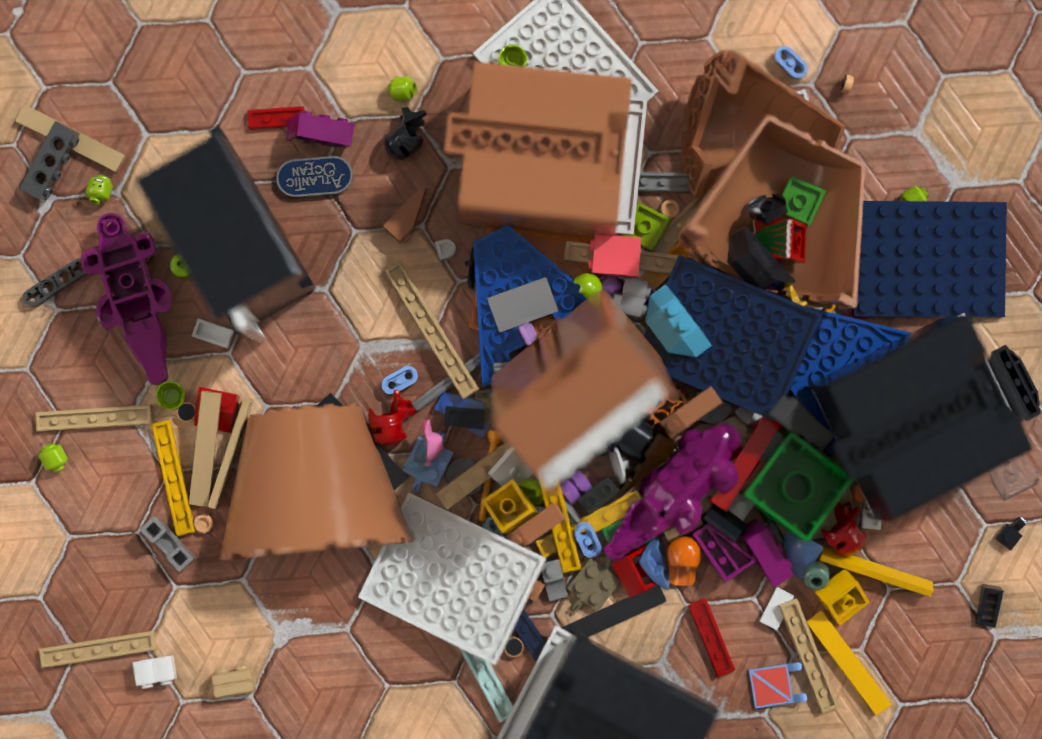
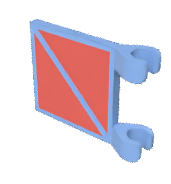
M800 662L749 670L755 709L807 701V695L804 692L792 695L789 672L802 670Z

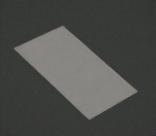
M546 277L487 298L499 333L558 312Z

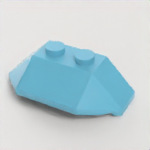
M666 284L650 296L645 322L668 353L698 357L712 346Z

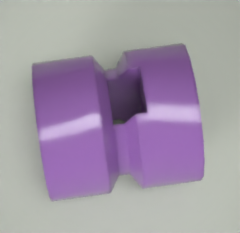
M579 469L574 472L570 480L565 479L560 483L562 493L572 505L578 501L581 494L584 495L593 488Z

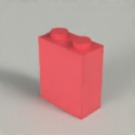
M595 234L594 239H590L589 250L593 251V256L589 258L588 270L600 276L638 278L641 238Z

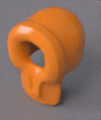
M677 537L666 546L665 560L669 567V580L673 585L690 586L695 582L696 568L699 566L701 559V548L698 542L691 537Z

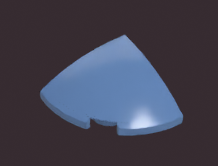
M786 532L783 545L784 550H786V556L793 566L791 571L802 580L806 566L816 561L824 547L812 539L808 542H801L789 532Z
M658 536L644 550L640 564L647 575L657 585L666 590L669 589V569L665 560V550Z

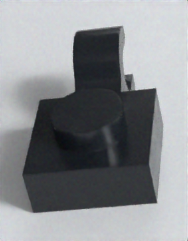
M1018 516L1011 526L1006 523L994 539L1011 551L1023 536L1019 531L1025 526L1027 521Z

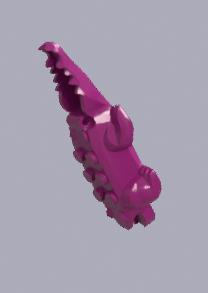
M107 213L97 223V231L100 235L99 245L87 249L81 255V264L84 272L87 275L100 274L106 291L97 303L96 315L101 325L107 331L115 328V325H119L122 328L126 343L136 360L144 368L147 379L152 385H159L167 381L168 370L166 365V331L158 319V313L170 311V289L163 281L152 279L146 259L156 254V245L152 235L149 232H140L133 235L126 227L122 217L115 213Z
M720 424L702 433L699 430L693 429L685 432L677 446L679 450L663 468L655 469L644 478L639 489V493L644 497L629 507L621 526L604 548L606 555L613 561H619L630 551L658 537L671 526L677 527L676 530L680 535L692 531L701 519L702 506L700 500L711 489L716 488L723 492V494H726L737 484L738 472L729 460L732 452L739 447L741 442L738 430L729 424ZM661 511L665 513L664 517L659 514Z

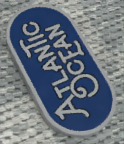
M338 156L292 159L281 165L277 172L276 180L280 190L292 198L336 195L343 193L350 186L353 180V172L349 163Z

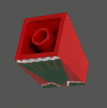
M793 219L773 220L770 224H762L761 221L757 220L749 221L747 228L778 262L805 263L807 225Z

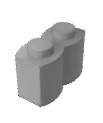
M626 277L620 308L630 320L640 322L641 316L645 317L647 306L644 305L645 299H649L651 288H648L647 281Z

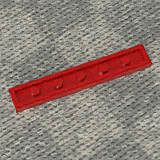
M765 417L761 418L733 463L738 472L737 484L726 494L716 490L710 502L724 511H728L781 426L780 423Z

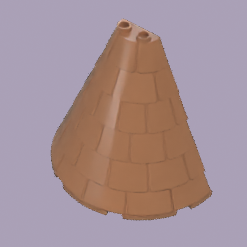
M732 50L719 51L704 64L703 75H697L685 109L684 118L687 119V130L682 132L681 150L684 173L689 174L691 180L688 181L687 185L694 198L707 195L761 119L766 115H773L778 118V121L791 124L798 131L809 133L813 141L823 140L832 148H838L840 139L845 131V125L820 110L810 101L804 99L793 89L788 88L740 52Z

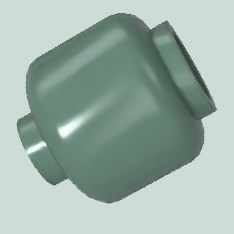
M814 561L806 566L804 570L806 586L812 590H821L828 585L829 570L824 563Z

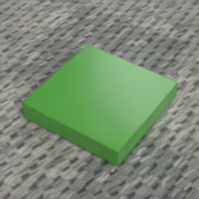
M790 176L782 193L788 210L785 216L811 226L826 190Z

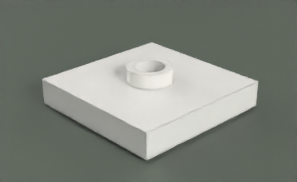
M511 447L487 474L500 486H503L512 479L519 485L523 479L529 478L533 472Z

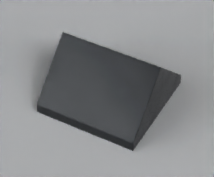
M712 504L701 517L703 523H709L732 542L738 539L746 525L745 522L729 510L726 512L715 504Z

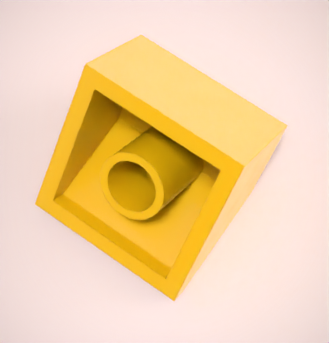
M514 479L482 500V503L500 531L507 535L539 513L530 498Z
M843 569L830 579L824 589L815 591L822 605L839 626L870 603L857 580L846 569Z

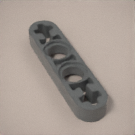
M81 258L75 259L26 290L23 294V302L30 307H36L86 276L87 274L84 271L77 270L74 272L77 276L74 277L73 273L69 270L70 268L76 270L78 268L77 264L81 263ZM64 272H67L70 276L69 281L66 283L60 281V275ZM46 283L53 284L52 292H44L43 287ZM38 288L39 291L44 295V297H42L41 295L36 296L34 298V303L32 301H28V299H30V294L36 295L39 293L37 291Z

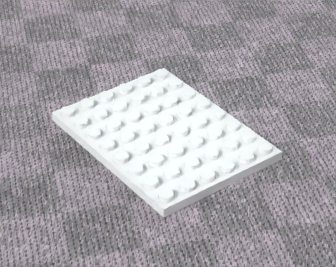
M534 0L473 52V55L479 62L499 64L498 57L501 49L509 44H518L527 54L525 67L632 78L631 96L648 98L647 102L659 92L577 0Z
M408 492L401 509L413 542L383 544L358 598L481 659L497 665L547 558Z

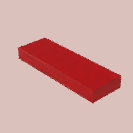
M305 107L247 110L249 130L285 128L288 126L289 118L301 113V111H305Z

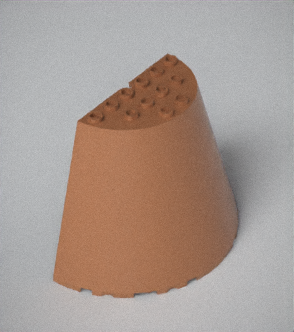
M766 115L761 119L683 226L678 236L681 248L686 247L689 250L688 256L703 265L707 263L712 269L744 281L727 263L730 235L743 226L748 227L749 221L754 220L750 218L748 211L750 201L761 195H766V198L772 197V194L782 195L790 176H794L826 190V193L811 226L807 225L805 263H779L794 278L795 283L792 286L799 299L807 302V306L823 307L826 309H832L833 305L838 306V309L855 308L858 293L865 164L860 162L857 157L844 154L839 148L828 146L823 140L813 141L809 133L794 129L793 125L782 123L773 115ZM782 215V216H780V217H778V218H776V219H773V220L792 219V218H790V217H788V216H785V215ZM787 287L781 291L766 290L792 301L788 295Z
M327 404L319 408L311 405H301L300 409L282 407L279 412L277 410L265 411V414L250 415L246 423L220 561L353 546L371 545V540H375V545L413 542L402 509L361 407H357L356 404H346L343 407Z

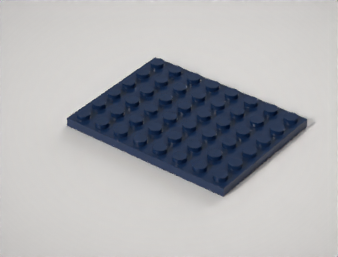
M863 201L857 304L853 308V316L953 317L965 313L969 317H1005L1007 202Z
M679 255L666 285L712 346L698 357L668 353L649 326L645 331L644 337L660 355L669 377L702 391L712 386L719 398L776 422L769 413L783 395L787 398L820 322L822 313Z

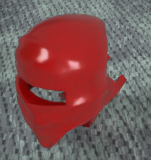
M397 389L393 392L390 413L375 415L371 408L368 409V421L370 428H373L374 441L379 445L387 447L396 445L407 438V434L403 430V421L406 417L414 415L416 410L415 407L410 408L411 400H403L400 397V392Z
M838 501L834 506L835 518L838 523L829 532L821 529L820 532L841 556L854 555L861 550L867 536L858 529L855 521L861 512L860 507L857 506L852 510L850 502L842 506Z

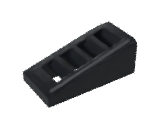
M982 584L976 618L977 625L996 628L1004 593L1001 587ZM988 592L995 593V596L988 595ZM986 600L994 601V604L986 603ZM984 608L993 609V612L985 611ZM983 615L992 616V620L982 617Z

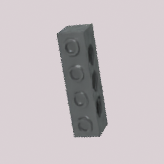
M55 121L20 189L39 200L48 199L53 192L52 187L55 181L57 182L62 175L61 169L63 165H66L70 160L72 148H75L80 138L78 137L80 133ZM60 140L64 143V147L61 150L57 148V143ZM51 157L55 159V164L52 167L48 164ZM45 174L46 181L41 184L40 176Z

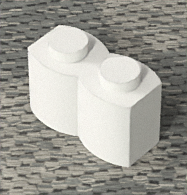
M174 655L133 662L136 686L141 685L142 688L153 687L155 682H161V685L173 683L172 679L177 678Z

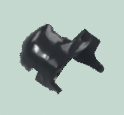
M409 107L401 108L403 115H400L401 123L383 137L385 150L389 156L396 160H404L410 154H414L421 149L423 138L416 135V128L424 125L425 121L422 118L427 115L425 110L412 112Z

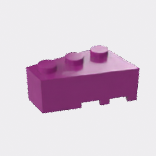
M301 111V113L289 118L286 140L292 141L295 138L304 140V143L309 144L310 142H316L324 146L348 148L352 146L354 123H349L348 119L344 118L334 120L330 119L329 115L320 114L319 116H314L312 112Z
M756 518L748 522L740 535L745 540L748 550L757 559L756 562L763 574L775 588L794 576L791 571L793 566L788 558L784 559L782 555L784 551L778 542H774L773 537L775 535L770 527L766 528Z
M709 523L704 524L690 534L698 542L702 553L722 582L729 581L757 561L756 558L748 554Z

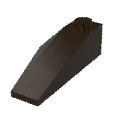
M657 429L653 441L643 450L642 457L634 464L625 478V483L620 486L616 497L621 498L667 461L669 456L673 457L678 450V447H676L677 441Z

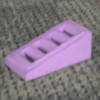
M526 322L518 326L517 330L524 344H532L536 340L537 335L532 323Z

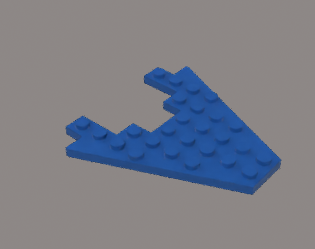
M508 224L473 241L483 387L492 383L491 379L495 374L493 365L495 363L510 362L511 358L508 354L525 345L517 330L518 326L499 333L487 298L546 277L558 312L552 313L555 319L558 317L563 319L587 300L583 293H579L581 288L579 284H574V280Z
M807 307L822 313V317L790 392L794 399L799 401L802 406L817 418L816 421L832 433L812 390H806L805 386L852 363L855 359L858 360L910 334V332ZM835 437L831 439L824 449L828 457H831L835 452L832 446L833 443L837 442Z

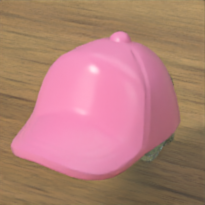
M429 419L423 422L424 434L421 436V443L415 452L414 460L406 462L403 465V469L410 468L416 471H427L431 466L432 460L439 457L444 449L443 438L440 434L432 432Z

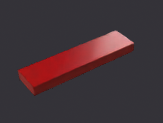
M704 598L689 604V610L716 676L721 677L735 671L707 599Z

